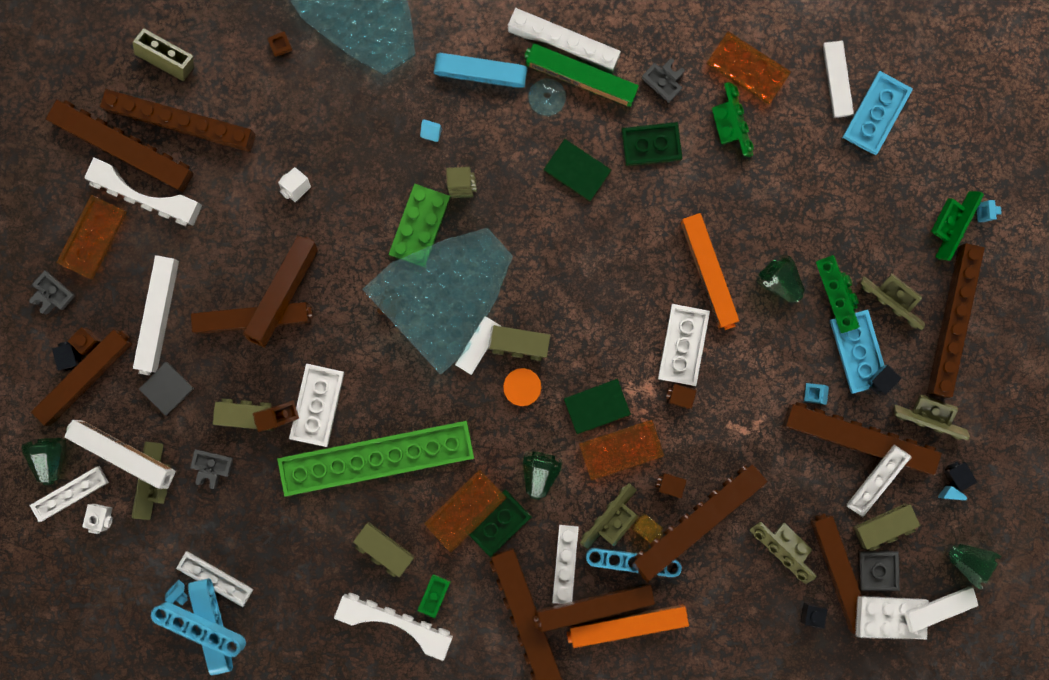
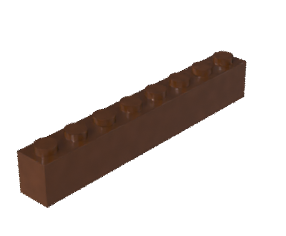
M105 89L100 107L107 113L251 152L256 136L251 129L108 89Z
M56 99L46 117L47 121L181 193L185 191L194 174L189 170L190 166L181 161L177 164L172 161L174 159L172 156L164 152L160 155L156 152L157 149L149 144L144 146L140 144L141 140L132 135L128 138L123 135V130L115 126L112 129L107 126L108 123L98 117L95 120L90 117L92 114L83 109L78 111L74 109V104L66 100L61 102Z
M968 243L958 247L927 390L929 395L953 398L985 247Z
M796 402L795 405L790 404L783 427L879 459H883L891 447L896 445L911 456L904 467L927 475H935L942 453L936 452V448L933 446L925 445L921 447L917 445V441L907 438L906 441L899 439V435L889 432L885 435L880 433L881 429L871 426L867 429L862 427L860 422L851 420L849 423L843 421L844 417L833 414L831 417L825 415L826 411L814 408L813 411L807 409V405Z
M753 464L749 467L744 465L737 471L738 476L734 480L730 477L722 484L724 486L723 489L720 491L715 489L709 494V500L705 504L702 501L693 508L695 511L689 516L686 513L678 520L680 524L676 528L671 526L663 532L664 538L661 540L656 538L648 545L650 549L644 553L642 550L633 557L636 561L632 565L646 582H649L768 482Z
M514 548L493 555L490 566L493 573L497 571L499 579L496 582L499 590H504L506 597L503 598L506 609H511L513 616L510 617L513 628H518V642L520 646L524 645L526 653L523 654L527 665L531 664L533 672H530L532 680H562L545 632L539 631L534 626L533 616H536V607Z

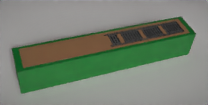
M533 43L532 48L527 49L524 56L527 59L526 66L628 107H631L639 87L637 84Z

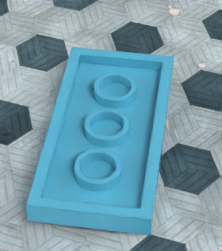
M879 71L842 138L876 156L913 88Z
M868 310L855 313L860 327L845 333L840 332L836 318L830 320L851 394L868 390L870 385L867 381L884 366Z

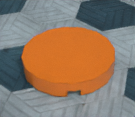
M526 368L515 369L505 378L503 385L504 394L514 405L528 406L534 403L540 396L541 381L532 370Z

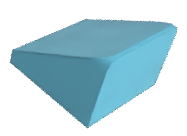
M425 119L422 120L420 136L438 142L442 131L441 125Z
M806 383L804 402L827 405L829 386Z
M945 486L938 498L966 500L967 496L953 486Z

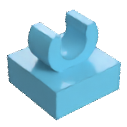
M995 200L981 202L977 208L978 223L997 219L996 215L1002 214L1001 206H996Z
M179 579L165 593V601L168 603H173L176 600L179 604L183 605L188 600V595L184 592V583Z

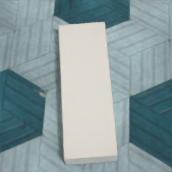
M484 316L455 365L472 375L489 347L492 326L501 325Z

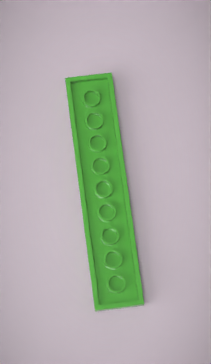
M467 421L278 458L277 460L285 497L474 459L468 423Z

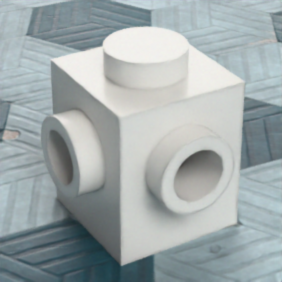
M295 167L289 173L284 174L278 182L281 188L280 193L286 199L290 198L294 202L311 188L308 178Z
M88 504L82 527L87 528L88 532L94 534L107 531L112 524L113 518L111 513L113 508L99 504Z

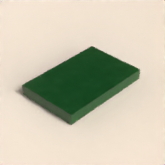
M678 122L621 129L626 166L682 160Z
M566 139L563 140L543 169V171L589 202H591L612 171Z
M618 379L563 398L576 434L631 415Z
M505 489L464 528V531L491 557L532 516Z

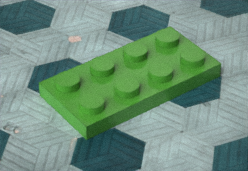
M414 184L389 256L425 268L450 196Z

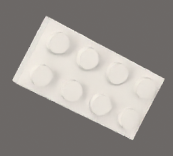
M671 304L658 374L659 380L690 386L697 385L710 311Z
M306 364L296 406L299 419L293 421L289 439L328 447L345 372Z
M858 596L856 636L862 638L927 639V627L916 632L909 631L904 612L927 604L929 600Z

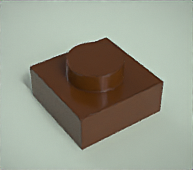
M285 31L267 38L275 57L293 50Z

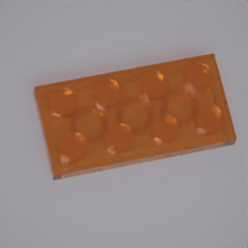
M727 31L706 63L769 105L791 73V71Z
M91 195L56 263L93 280L127 212Z
M653 420L579 443L591 480L664 457Z
M479 470L424 524L446 549L452 552L507 497Z

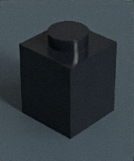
M68 341L59 343L58 347L52 348L58 371L73 370L81 362L79 352Z
M884 365L867 383L870 385L869 389L874 394L883 396L902 378L889 365Z
M955 460L947 465L948 468L943 471L951 486L960 492L977 483L966 462Z
M803 603L800 622L804 625L824 629L828 609L819 605Z

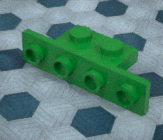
M724 83L728 102L712 107L721 144H727L739 139L743 155L751 157L753 156L754 146L748 137L749 127L742 115L744 114V109L738 100V88L732 83Z
M969 191L962 205L953 198L947 199L931 230L932 233L943 240L936 254L937 259L948 261L952 259L969 223L972 221L973 215L984 196L982 192Z
M834 255L816 261L840 332L845 333L859 328L860 325L854 309L858 308L857 304H859L857 295L851 290L852 281L850 276L846 275L845 272H840Z

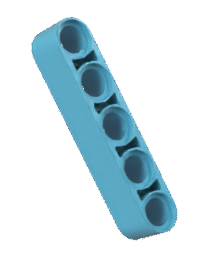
M437 53L433 73L443 77L523 88L525 87L528 68L513 63Z
M590 548L586 553V560L593 567L639 573L634 567L628 565L629 559L638 553L603 548ZM598 552L600 559L597 562L590 561L589 556L591 553ZM611 555L619 556L617 564L612 565L609 563ZM675 559L673 562L676 563L677 568L674 572H668L667 567H665L657 575L676 577L681 573V564Z
M207 578L189 583L188 591L194 614L224 627L211 579ZM197 626L198 632L201 633V628ZM213 634L214 639L219 641L218 635ZM202 645L210 675L232 671L233 662L231 657Z
M162 603L151 612V618L156 624L226 656L234 657L246 646V641L240 634L172 603ZM161 609L165 611L166 617L162 616ZM178 617L183 620L184 625L179 623ZM196 626L201 628V633L196 630ZM213 634L218 635L219 641L214 639ZM231 642L236 643L237 649L231 646Z

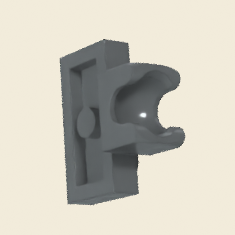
M672 58L662 69L654 62L641 77L668 103L682 90L683 87L677 81L685 72L684 68H680L676 72L672 71L671 67L674 63Z
M44 271L32 284L39 291L30 298L29 303L38 305L40 302H43L40 312L46 315L55 306L63 310L75 295L48 271Z
M195 449L190 468L199 470L195 482L196 485L204 484L205 479L208 478L210 480L209 487L216 489L220 475L229 477L234 458Z

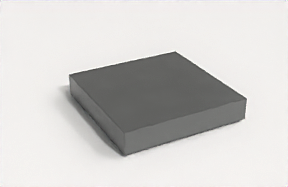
M165 362L139 388L165 416H168L195 389L168 362Z
M858 551L860 591H900L898 551Z

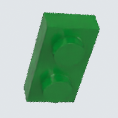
M433 574L417 611L436 618L451 581Z

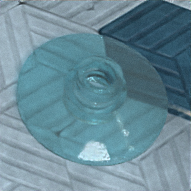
M549 78L541 79L534 83L529 91L530 106L540 115H554L564 107L566 92L558 81ZM548 92L551 94V97L545 98L544 94Z

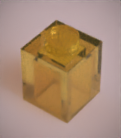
M644 513L632 526L634 531L650 543L656 538L660 539L663 534L661 532L663 528Z

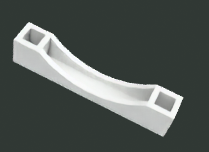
M515 8L508 24V32L560 48L609 74L613 73L621 51L518 8Z
M94 157L84 177L90 181L89 185L100 190L101 187L107 189V193L115 197L118 194L125 196L123 200L132 204L135 201L141 203V208L150 212L152 209L159 211L158 215L169 219L170 216L176 218L175 222L185 227L187 224L194 225L202 207L197 201L183 195L156 198L139 194L125 183L117 168Z
M353 593L342 596L334 619L349 625L369 621L386 622L396 625L413 636L426 655L444 661L453 638L452 635H449L450 631L439 628V630L431 628L432 624L421 621V623L413 621L414 617L410 615H398L395 613L396 610L392 608H380L377 606L378 603L371 600L362 601L359 599L360 596Z

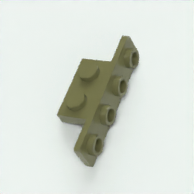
M892 273L880 287L876 286L865 276L862 277L861 287L866 292L874 293L880 303L891 306L893 308L892 311L899 317L904 316L913 328L916 329L918 327L923 330L925 323L910 312L922 299L920 294Z
M920 394L913 410L898 405L893 407L894 414L900 420L913 421L920 427L927 426L933 428L938 433L950 434L958 440H969L970 438L967 429L952 424L958 412L956 406Z
M145 442L143 453L161 462L163 444ZM138 478L132 518L150 520L153 502L164 504L167 489H158Z
M630 483L620 490L619 496L608 504L607 510L595 520L594 526L590 531L584 533L580 544L586 549H589L600 535L611 545L615 546L639 516L625 505L637 491Z
M762 522L750 528L755 538L760 540L804 584L811 582L817 577L803 563L812 549L786 523H782L774 534Z

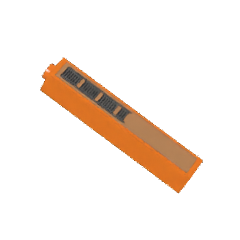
M698 213L681 220V225L718 328L724 327L725 330L736 327L735 323L739 322V318L702 215Z
M682 604L569 626L570 631L567 632L568 643H573V648L688 627L689 622L686 607Z

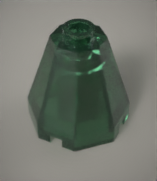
M783 254L780 256L782 260L777 261L774 259L759 273L761 279L757 278L756 281L761 287L785 301L796 303L803 298L805 289L795 261L789 255Z
M43 438L38 439L35 444L32 441H28L21 445L22 453L37 482H41L43 485L54 484L55 480L60 477L67 447L66 439Z
M525 451L523 470L526 493L530 495V498L540 500L541 497H546L559 475L563 459L559 458L557 461L555 460L556 456L538 451H532V455H528L529 451Z
M961 543L958 546L953 545L948 554L951 556L950 561L980 590L983 589L981 583L986 584L998 565L995 559L998 558L1000 560L1001 555L994 551Z

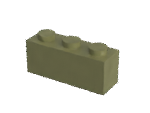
M144 28L133 40L134 55L182 81H185L194 69L193 55Z
M470 167L446 168L447 188L450 197H473V192L477 191L475 173L471 172Z
M493 325L488 349L493 350V354L504 355V352L512 353V357L523 358V355L530 356V360L541 361L542 358H547L550 334Z
M221 398V402H215L212 425L257 429L253 413L271 407V403L260 402L259 406L252 405V401L241 400L240 404H235L233 399Z
M905 503L854 526L853 529L862 548L873 551L880 548L881 543L886 541L891 543L898 540V536L901 534L909 535L916 531L915 528L919 527L920 524L911 504Z
M370 522L364 526L353 541L356 544L355 548L363 554L365 552L372 556L370 559L375 564L385 566L387 568L386 572L393 577L396 575L400 577L415 558V556Z

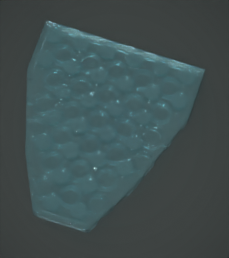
M290 0L305 22L346 54L383 75H386L416 55L412 18L407 0Z
M488 228L445 239L390 263L362 290L441 375L470 348L472 344L469 342L475 332H479L481 321L484 316L487 317L499 295L513 255Z

